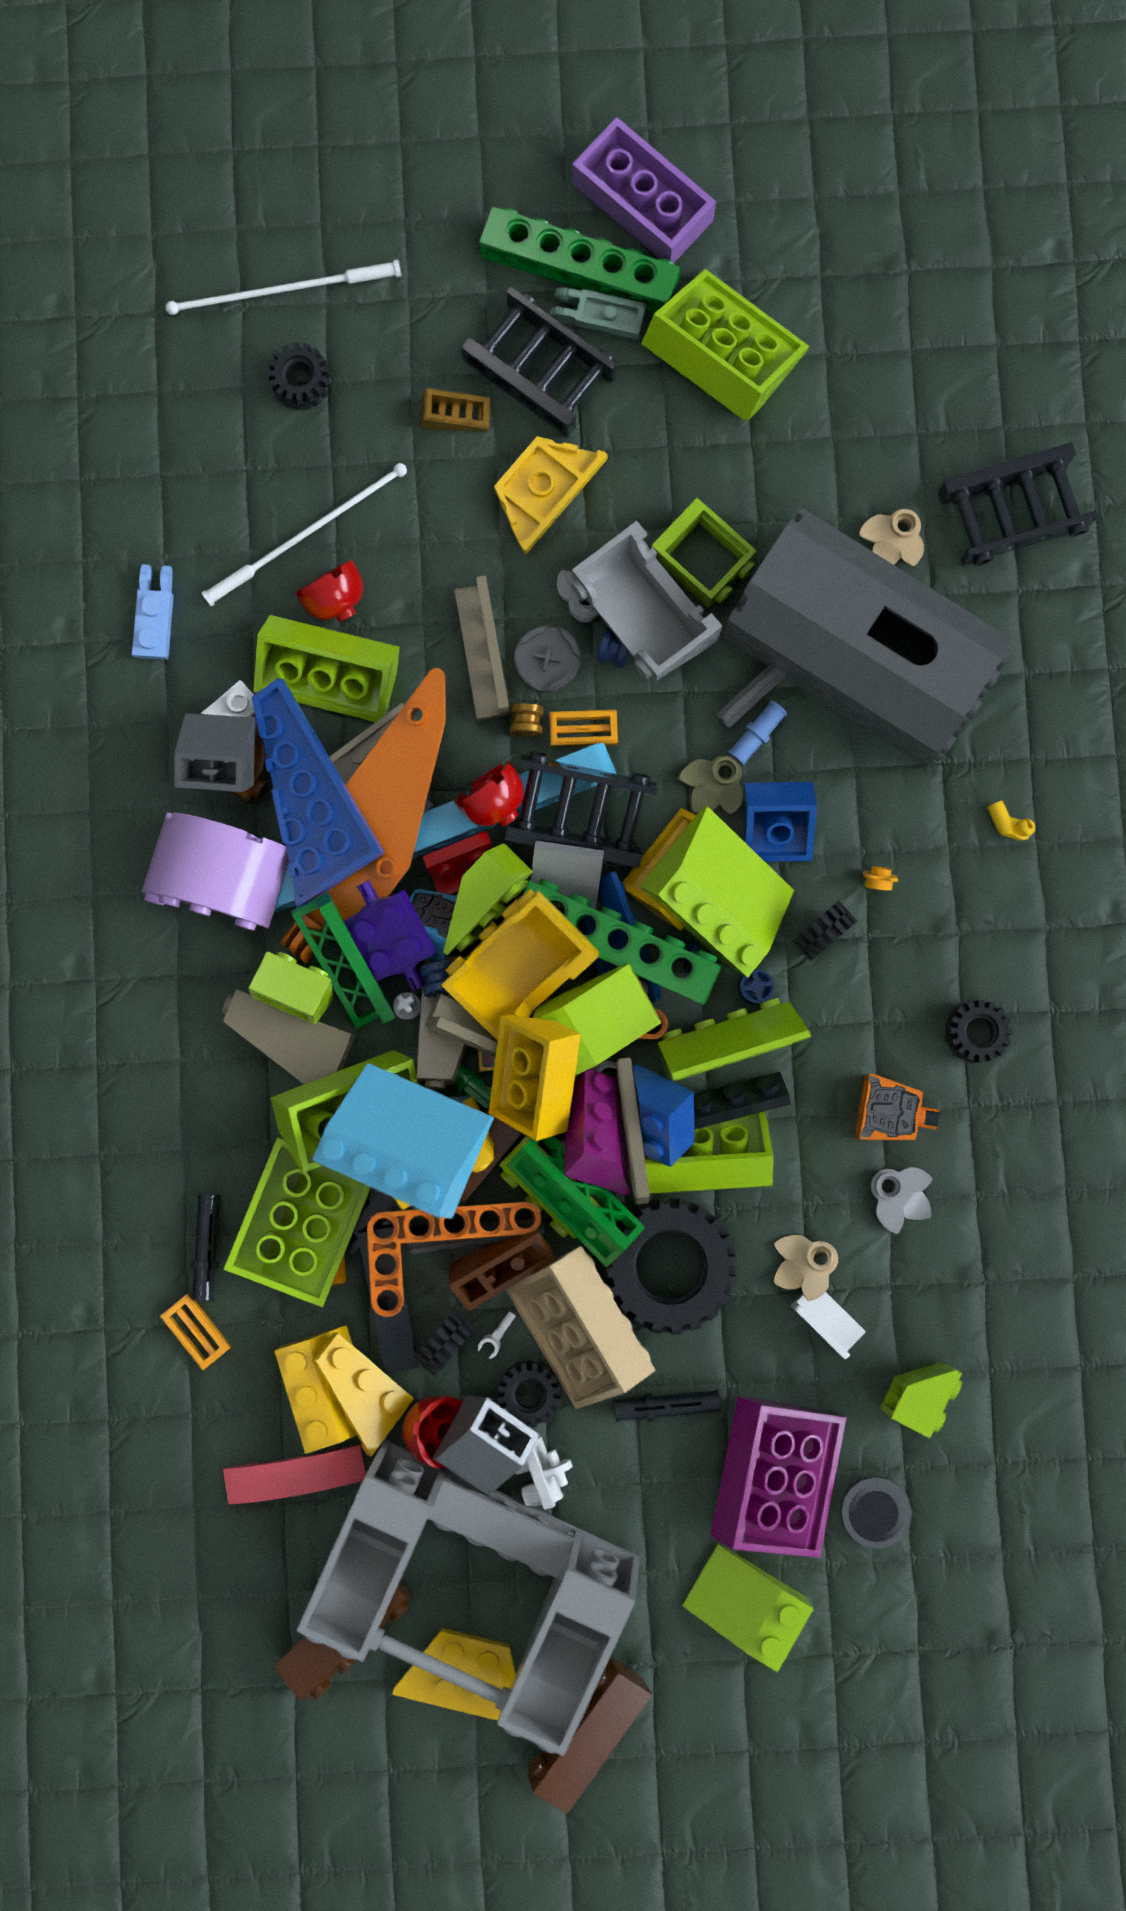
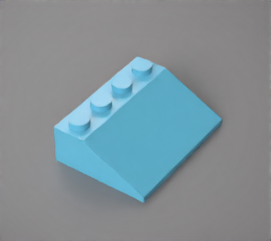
M367 1063L326 1126L312 1160L436 1217L453 1218L494 1117Z

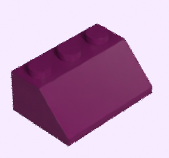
M588 1069L580 1073L574 1080L567 1132H565L564 1176L628 1195L631 1192V1175L618 1081L615 1077Z

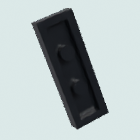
M781 1072L694 1094V1130L791 1105L790 1095Z

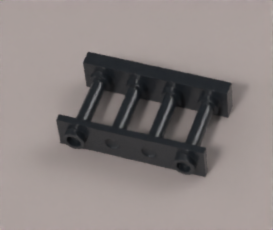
M510 287L507 290V303L511 310L485 342L478 344L472 338L467 340L462 347L463 360L550 426L569 438L576 429V415L573 409L600 375L611 383L616 378L615 360L608 352L603 349L598 351L539 308L529 294L524 291L519 293ZM523 317L537 327V329L513 360L504 363L496 357L495 350ZM549 336L564 348L541 377L531 383L522 376L521 370ZM576 356L590 367L563 401L559 400L557 402L548 395L547 390L571 359Z
M1072 442L944 480L938 491L941 504L953 502L954 505L958 506L972 547L967 549L961 558L962 566L971 563L975 567L982 566L993 561L994 556L1069 534V537L1073 538L1089 531V527L1098 517L1097 512L1092 511L1080 515L1065 471L1076 455ZM1048 473V476L1053 477L1067 517L1066 520L1050 525L1048 524L1034 483L1036 476ZM1014 482L1018 486L1021 485L1035 529L1020 534L1016 533L1002 492L1005 485ZM981 492L989 495L1003 535V539L987 544L984 542L970 501L973 497L972 495Z
M530 751L529 755L522 754L520 767L529 768L530 771L520 817H517L516 821H512L507 825L505 840L535 846L536 841L604 850L603 861L640 867L642 851L641 847L636 846L634 836L644 793L653 795L657 793L656 782L651 781V776L632 772L629 777L550 760V755L537 751ZM543 772L564 776L554 823L550 824L549 828L536 826V821L533 820ZM577 779L597 783L587 831H583L582 835L569 833L570 829L567 828ZM611 786L631 790L621 836L616 839V842L603 840V835L600 834Z

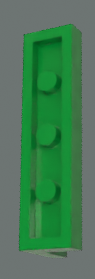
M327 892L291 911L293 918L323 971L328 974L327 978L331 979L332 986L356 1029L380 1017L383 1024L396 1018L390 1002L378 981L376 982L330 894ZM319 908L325 919L322 930L308 927L302 916ZM328 926L331 929L332 933L327 932ZM313 935L320 936L318 943L315 941ZM325 938L338 942L341 947L338 959L323 955L321 948ZM344 956H346L348 962L343 961ZM328 963L336 965L334 972ZM341 967L352 969L355 972L357 979L354 987L340 984L337 980ZM345 992L352 993L350 1000L346 996ZM357 995L369 998L374 1006V1009L359 1017L353 1008Z
M555 1136L537 1141L531 1139L505 1166L608 1267L628 1248L645 1229V1226L608 1189L577 1180L578 1183L571 1182L564 1176L565 1146ZM542 1141L552 1151V1157L545 1156L535 1145ZM589 1194L596 1195L602 1201L603 1208L596 1207L590 1201ZM615 1220H621L631 1230L627 1237L616 1227Z

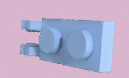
M142 564L139 576L140 590H137L132 656L134 658L168 660L174 595L171 593L173 571L171 566H163L160 572L161 591H152L151 580L153 573L151 565Z

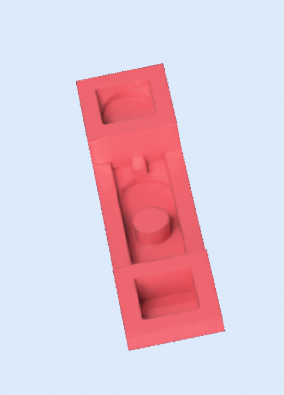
M361 1444L328 1449L326 1452L261 1464L255 1462L227 1467L223 1469L228 1504H241L298 1496L357 1483L364 1480L366 1469Z

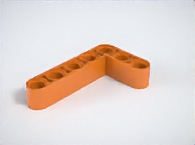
M527 1202L457 1207L454 1214L461 1216L464 1222L462 1231L457 1234H451L445 1229V1218L436 1217L421 1209L375 1214L370 1219L367 1228L371 1303L373 1309L381 1316L390 1317L397 1314L403 1306L400 1244L523 1235L533 1232L538 1228L541 1221L540 1211L535 1205ZM519 1209H527L533 1216V1223L527 1229L520 1228L515 1223V1214ZM491 1211L498 1217V1226L494 1231H486L480 1226L479 1219L483 1212ZM416 1216L425 1218L429 1224L427 1233L420 1237L413 1235L408 1227L410 1220ZM379 1219H388L393 1224L394 1231L389 1238L380 1239L375 1236L373 1226ZM383 1254L391 1255L396 1262L394 1271L388 1275L378 1273L375 1268L376 1259ZM384 1290H392L398 1297L396 1307L390 1311L382 1310L377 1304V1297Z

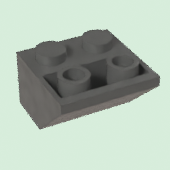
M185 713L174 752V787L244 792L253 787L255 717Z
M467 1395L432 1459L485 1495H490L524 1466L539 1434L490 1399Z

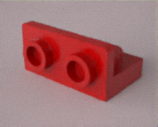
M484 831L422 856L437 892L449 895L458 894L462 876L493 846L487 831Z

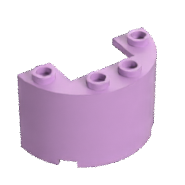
M167 812L142 888V892L146 894L144 900L162 906L167 904L179 908L181 902L191 905L190 911L210 916L211 910L235 918L234 925L255 931L256 925L269 928L288 868L287 865L289 864L286 846L264 837L260 839L253 834L247 833L248 831L188 814L176 812L171 814Z

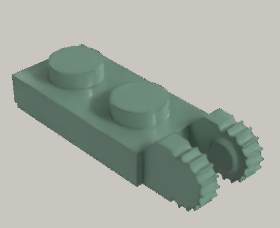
M563 287L556 289L554 297L557 301L573 306L578 305L577 310L558 306L552 308L550 316L557 321L568 325L575 323V326L639 340L646 311L645 303L582 289V291Z

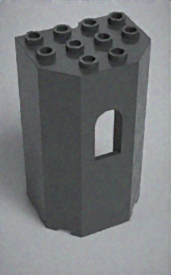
M801 508L794 518L796 521L791 519L748 583L739 602L740 606L734 608L727 621L722 639L766 667L771 665L774 668H779L781 673L786 675L785 679L924 767H927L933 760L939 762L956 740L953 733L957 734L961 727H964L967 721L974 716L982 703L980 698L982 699L987 690L991 689L1001 674L1000 669L1011 655V652L1007 649L1012 639ZM883 608L934 640L937 654L931 663L915 665L866 635Z

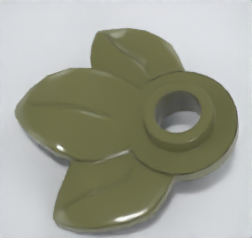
M722 755L713 761L698 759L682 770L679 780L694 787L691 806L695 814H698L704 805L708 806L712 811L720 805L725 812L732 815L742 804L743 791L739 784L742 768L734 757ZM723 767L728 768L731 776L729 778L720 777L719 769Z

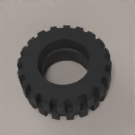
M656 1198L649 1200V1203L636 1205L629 1211L645 1226V1229L608 1267L602 1263L605 1284L611 1289L614 1301L621 1313L638 1327L647 1328L650 1332L661 1334V1332L671 1333V1335L682 1334V1331L690 1329L694 1331L701 1328V1324L709 1319L712 1321L719 1315L717 1312L723 1305H727L731 1298L729 1294L732 1286L735 1287L737 1279L735 1275V1269L738 1266L737 1255L734 1253L732 1239L724 1229L723 1224L701 1206L678 1198ZM621 1220L616 1222V1227L627 1237L631 1230ZM663 1232H676L688 1237L698 1248L702 1260L701 1275L696 1285L688 1293L676 1298H662L650 1293L641 1284L636 1271L637 1255L642 1245L652 1236Z

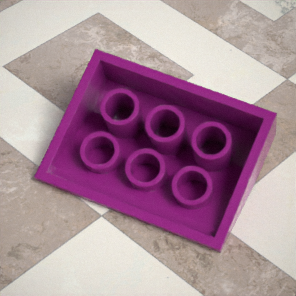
M738 1396L710 1537L735 1550L820 1558L846 1417L769 1400Z

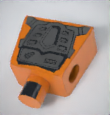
M865 1074L854 1139L916 1140L918 1127L937 1129L940 1111L939 1109L921 1106L923 1092L875 1074Z

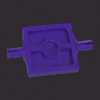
M370 880L358 885L357 888L366 906L359 913L344 920L376 982L392 974L403 973L412 991L421 988L425 983L415 966L421 960L435 954L437 950L405 890L391 897L379 898Z

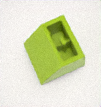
M267 952L249 986L251 998L315 1025L334 999L332 981L330 978H327L328 974L314 966H309L307 969L297 965V961L285 953L278 952L277 955Z
M941 1361L895 1376L879 1408L895 1421L931 1438L933 1432H939L944 1424L946 1413L943 1411L949 1399L954 1400L961 1389L962 1381L959 1378L962 1373Z

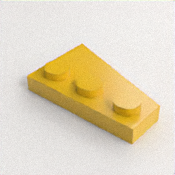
M333 1332L312 1362L331 1395L336 1398L341 1406L348 1424L355 1430L362 1442L361 1446L366 1455L372 1456L414 1398L339 1333Z

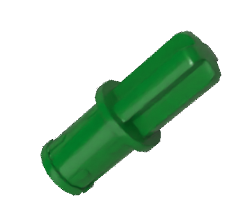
M461 1063L454 1083L459 1087L458 1092H465L468 1096H473L476 1103L487 1110L490 1105L491 1088L477 1077V1071L471 1072Z

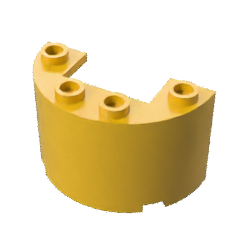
M529 889L518 901L514 900L501 914L505 919L498 926L491 922L478 935L482 941L465 959L461 956L457 957L445 970L449 976L441 986L497 1041L501 1016L512 1015L529 1018L537 1006L569 977L572 980L575 979L598 958L600 953L539 890L534 892L532 889Z

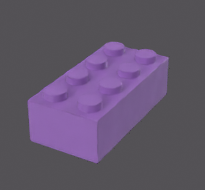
M618 117L609 124L572 164V185L658 258L668 259L675 263L713 222L716 201Z

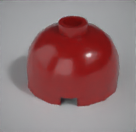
M351 559L315 579L310 585H305L294 594L301 606L314 618L329 620L336 617L338 622H342L356 613L353 607L362 598L364 592L363 579L357 566Z
M506 761L504 766L499 764L472 782L471 793L468 796L462 791L454 800V804L470 822L478 826L487 827L500 823L504 827L519 815L516 809L523 801V783L512 764Z
M441 1395L425 1397L413 1405L403 1423V1440L408 1452L416 1461L432 1468L446 1469L432 1458L463 1401Z

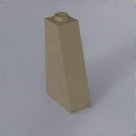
M449 956L446 961L453 962L457 957ZM423 959V966L435 963L431 959ZM425 983L422 986L417 1080L419 1084H425V1088L430 1090H445L446 1085H454L467 1045L424 1027L436 997L428 998L424 996L423 988L426 986ZM447 995V997L456 1000L452 995Z
M237 989L234 996L229 995L222 1009V1014H225L224 1023L303 1084L342 1070L355 1038L350 1033L319 1021L315 1025L255 1000L251 998L250 994Z

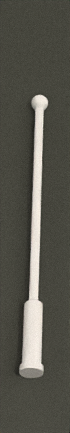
M399 260L350 269L342 275L183 303L169 301L166 304V311L171 315H175L179 310L342 281L351 284L391 276L401 277Z
M402 463L396 464L392 472L254 564H246L209 590H204L201 592L208 604L213 606L214 602L252 578L257 569L395 477L404 476L407 472L406 466Z

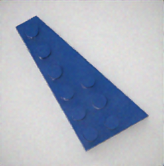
M278 678L251 698L259 735L263 738L267 756V759H265L267 772L271 774L274 788L271 790L282 842L286 844L290 863L287 866L290 878H293L296 891L294 898L296 908L325 894L383 855L385 851L286 682Z

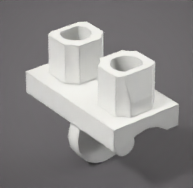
M542 1437L537 1439L524 1466L516 1472V1475L527 1471L531 1472L534 1482L521 1488L525 1505L527 1507L543 1505L544 1510L554 1507L555 1502L563 1498L560 1487L568 1484L564 1472L572 1468V1463L570 1459L560 1461L556 1450L547 1452Z

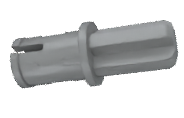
M404 992L395 998L393 1008L398 1017L410 1020L420 1014L421 1002L415 994Z

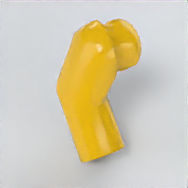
M1003 800L987 807L997 831L1002 836L1021 841L1027 840L1029 836L1034 834V822L1029 818L1021 820L1010 817Z

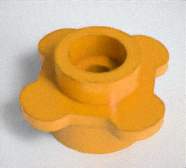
M871 866V871L864 870L862 873L866 877L865 886L878 890H892L893 882H898V878L896 875L891 874V868L882 866Z

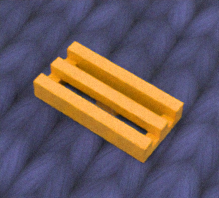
M617 710L549 712L551 747L592 746L598 743H604L605 746L618 745ZM610 719V724L557 726V721ZM611 732V736L557 738V734Z
M190 1293L186 1294L160 1315L161 1319L202 1371L232 1347L195 1300H191ZM185 1304L220 1347L219 1349H215L183 1308ZM174 1313L179 1315L210 1356L208 1358L202 1355L172 1317Z

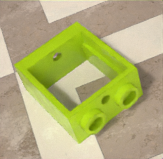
M698 498L651 545V548L653 547L657 552L656 559L664 569L707 608H710L716 601L719 604L723 603L733 591L731 585L738 577L744 580L756 566L753 562L757 550ZM698 524L703 526L740 559L711 591L670 556L673 550Z

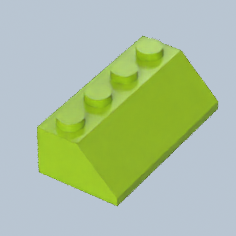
M269 615L257 635L253 692L258 693L276 679L281 678L286 682L297 703L377 722L387 712L397 674L400 647Z
M392 1050L270 1098L278 1130L301 1172L305 1173L322 1166V1164L312 1159L325 1128L367 1063L418 1084L412 1058Z
M765 1111L694 1130L695 1142L671 1167L657 1160H652L644 1154L649 1194L773 1186L774 1156Z

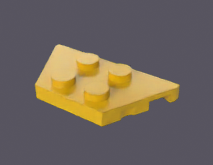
M537 436L495 484V493L517 542L525 555L607 461V453L600 450L597 453L578 449V445L569 443L558 444L551 439Z
M441 1628L423 1651V1653L494 1685L501 1690L504 1686L510 1689L516 1676L511 1646L507 1643ZM414 1665L395 1684L392 1693L395 1696L497 1721L500 1710L495 1708L496 1703Z

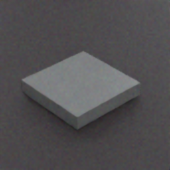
M536 841L531 881L539 884L540 879L549 881L559 886L557 893L570 898L572 893L578 894L590 900L589 907L596 910L604 850ZM561 903L553 904L555 907L564 908Z

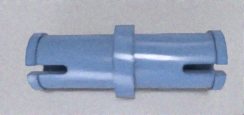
M771 700L753 723L749 722L746 725L745 729L747 731L732 749L728 751V754L734 757L742 766H745L759 746L766 744L770 740L769 734L787 716V712L779 704Z

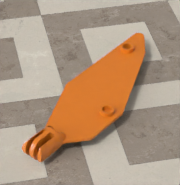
M439 668L429 671L346 784L385 853L327 891L343 920L359 913L366 906L357 888L358 885L370 880L379 898L388 897L410 868L446 722L445 673ZM421 710L422 718L419 721H415L414 714ZM319 908L302 916L308 927L322 930L325 919ZM295 922L280 943L284 947L290 946L289 951L294 955L300 954V960L307 964L314 953ZM313 935L315 941L318 943L320 936Z

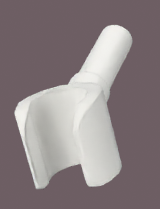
M509 1311L492 1334H487L481 1339L478 1351L485 1342H491L495 1350L489 1359L494 1358L500 1350V1340L516 1315Z

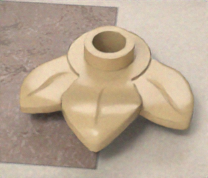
M908 509L897 510L891 516L875 515L864 523L859 532L861 538L875 543L872 552L893 565L902 559L906 564L914 567L920 561L924 552V544L918 535L921 529V521L915 512ZM906 523L909 530L906 532L899 530L898 524Z
M802 1235L786 1236L775 1242L776 1250L785 1261L782 1262L775 1274L774 1284L787 1290L802 1287V1292L807 1301L821 1297L829 1287V1274L836 1269L838 1264V1254L835 1248L824 1241L812 1243ZM818 1254H823L826 1256L827 1262L824 1265H818L815 1263L814 1257Z

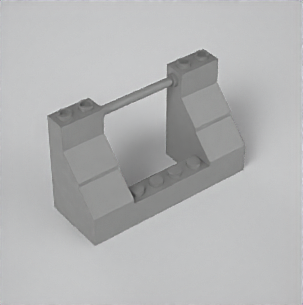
M385 1439L362 1482L297 1631L304 1634L313 1643H323L336 1649L345 1658L357 1659L362 1662L369 1649L376 1652L377 1648L388 1654L496 1703L495 1708L500 1710L497 1725L503 1727L508 1734L515 1737L522 1736L535 1742L546 1752H556L564 1756L636 1602L640 1556L532 1506L527 1507L525 1503L497 1490H494L490 1495H485L447 1468H432L416 1461L406 1448ZM427 1519L433 1521L434 1525L441 1530H453L464 1535L474 1545H485L496 1550L506 1560H518L528 1565L533 1572L541 1576L550 1575L554 1577L510 1689L504 1686L501 1690L387 1635L384 1636L385 1630L379 1628Z

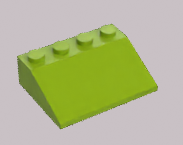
M706 269L654 313L641 343L745 422L765 404L809 348L806 343Z
M705 805L639 886L710 952L718 957L722 963L746 977L751 975L770 951L794 892L764 860Z
M779 998L760 1003L761 1010L748 1014L746 1008L728 1013V1021L715 1024L714 1018L694 1024L696 1031L682 1034L681 1029L664 1033L662 1035L663 1041L657 1042L656 1046L666 1078L674 1082L810 1038L811 1035L790 1001L781 1004Z
M278 1136L224 1270L323 1307L371 1187L324 1165L305 1173L301 1172L282 1136Z

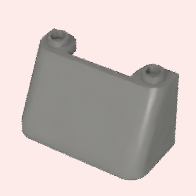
M635 521L573 568L572 579L574 582L570 585L580 600L587 599L636 660L634 666L639 674L646 680L650 677L656 681L717 642L722 625L712 613L707 617H702L704 611L700 605L694 606L656 559L657 552L653 547L649 549L645 541L642 540L647 536L646 531Z

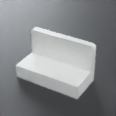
M826 1292L821 1297L812 1301H807L802 1293L790 1305L845 1360L850 1356L847 1351L866 1332Z

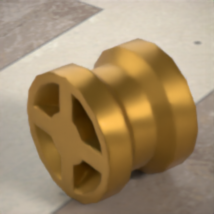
M526 703L510 706V715L513 717V723L509 728L510 735L526 738L542 736L543 727L540 725V718L543 716L542 706Z

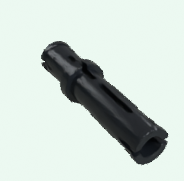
M197 1195L195 1260L191 1261V1268H194L191 1300L212 1301L214 1300L215 1269H219V1261H216L220 1195Z
M719 1391L652 1396V1393H645L644 1397L614 1399L615 1421L647 1419V1422H653L657 1417L721 1412ZM700 1402L699 1404L670 1406L671 1404ZM664 1405L663 1407L659 1408H646L634 1410V1408Z

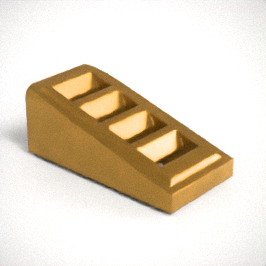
M425 388L421 398L419 427L430 430L488 432L490 398ZM432 405H438L437 414L432 413ZM446 406H451V416L445 415ZM459 406H465L464 418H459ZM473 407H478V420L472 419Z

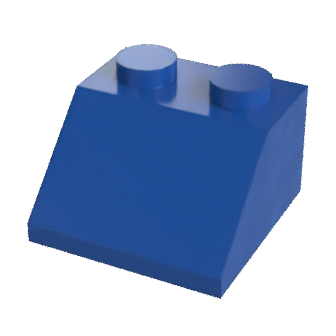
M813 782L745 783L743 839L765 862L812 861L817 813Z
M636 1064L632 1071L644 1154L652 1160H657L671 1167L695 1142L694 1092Z

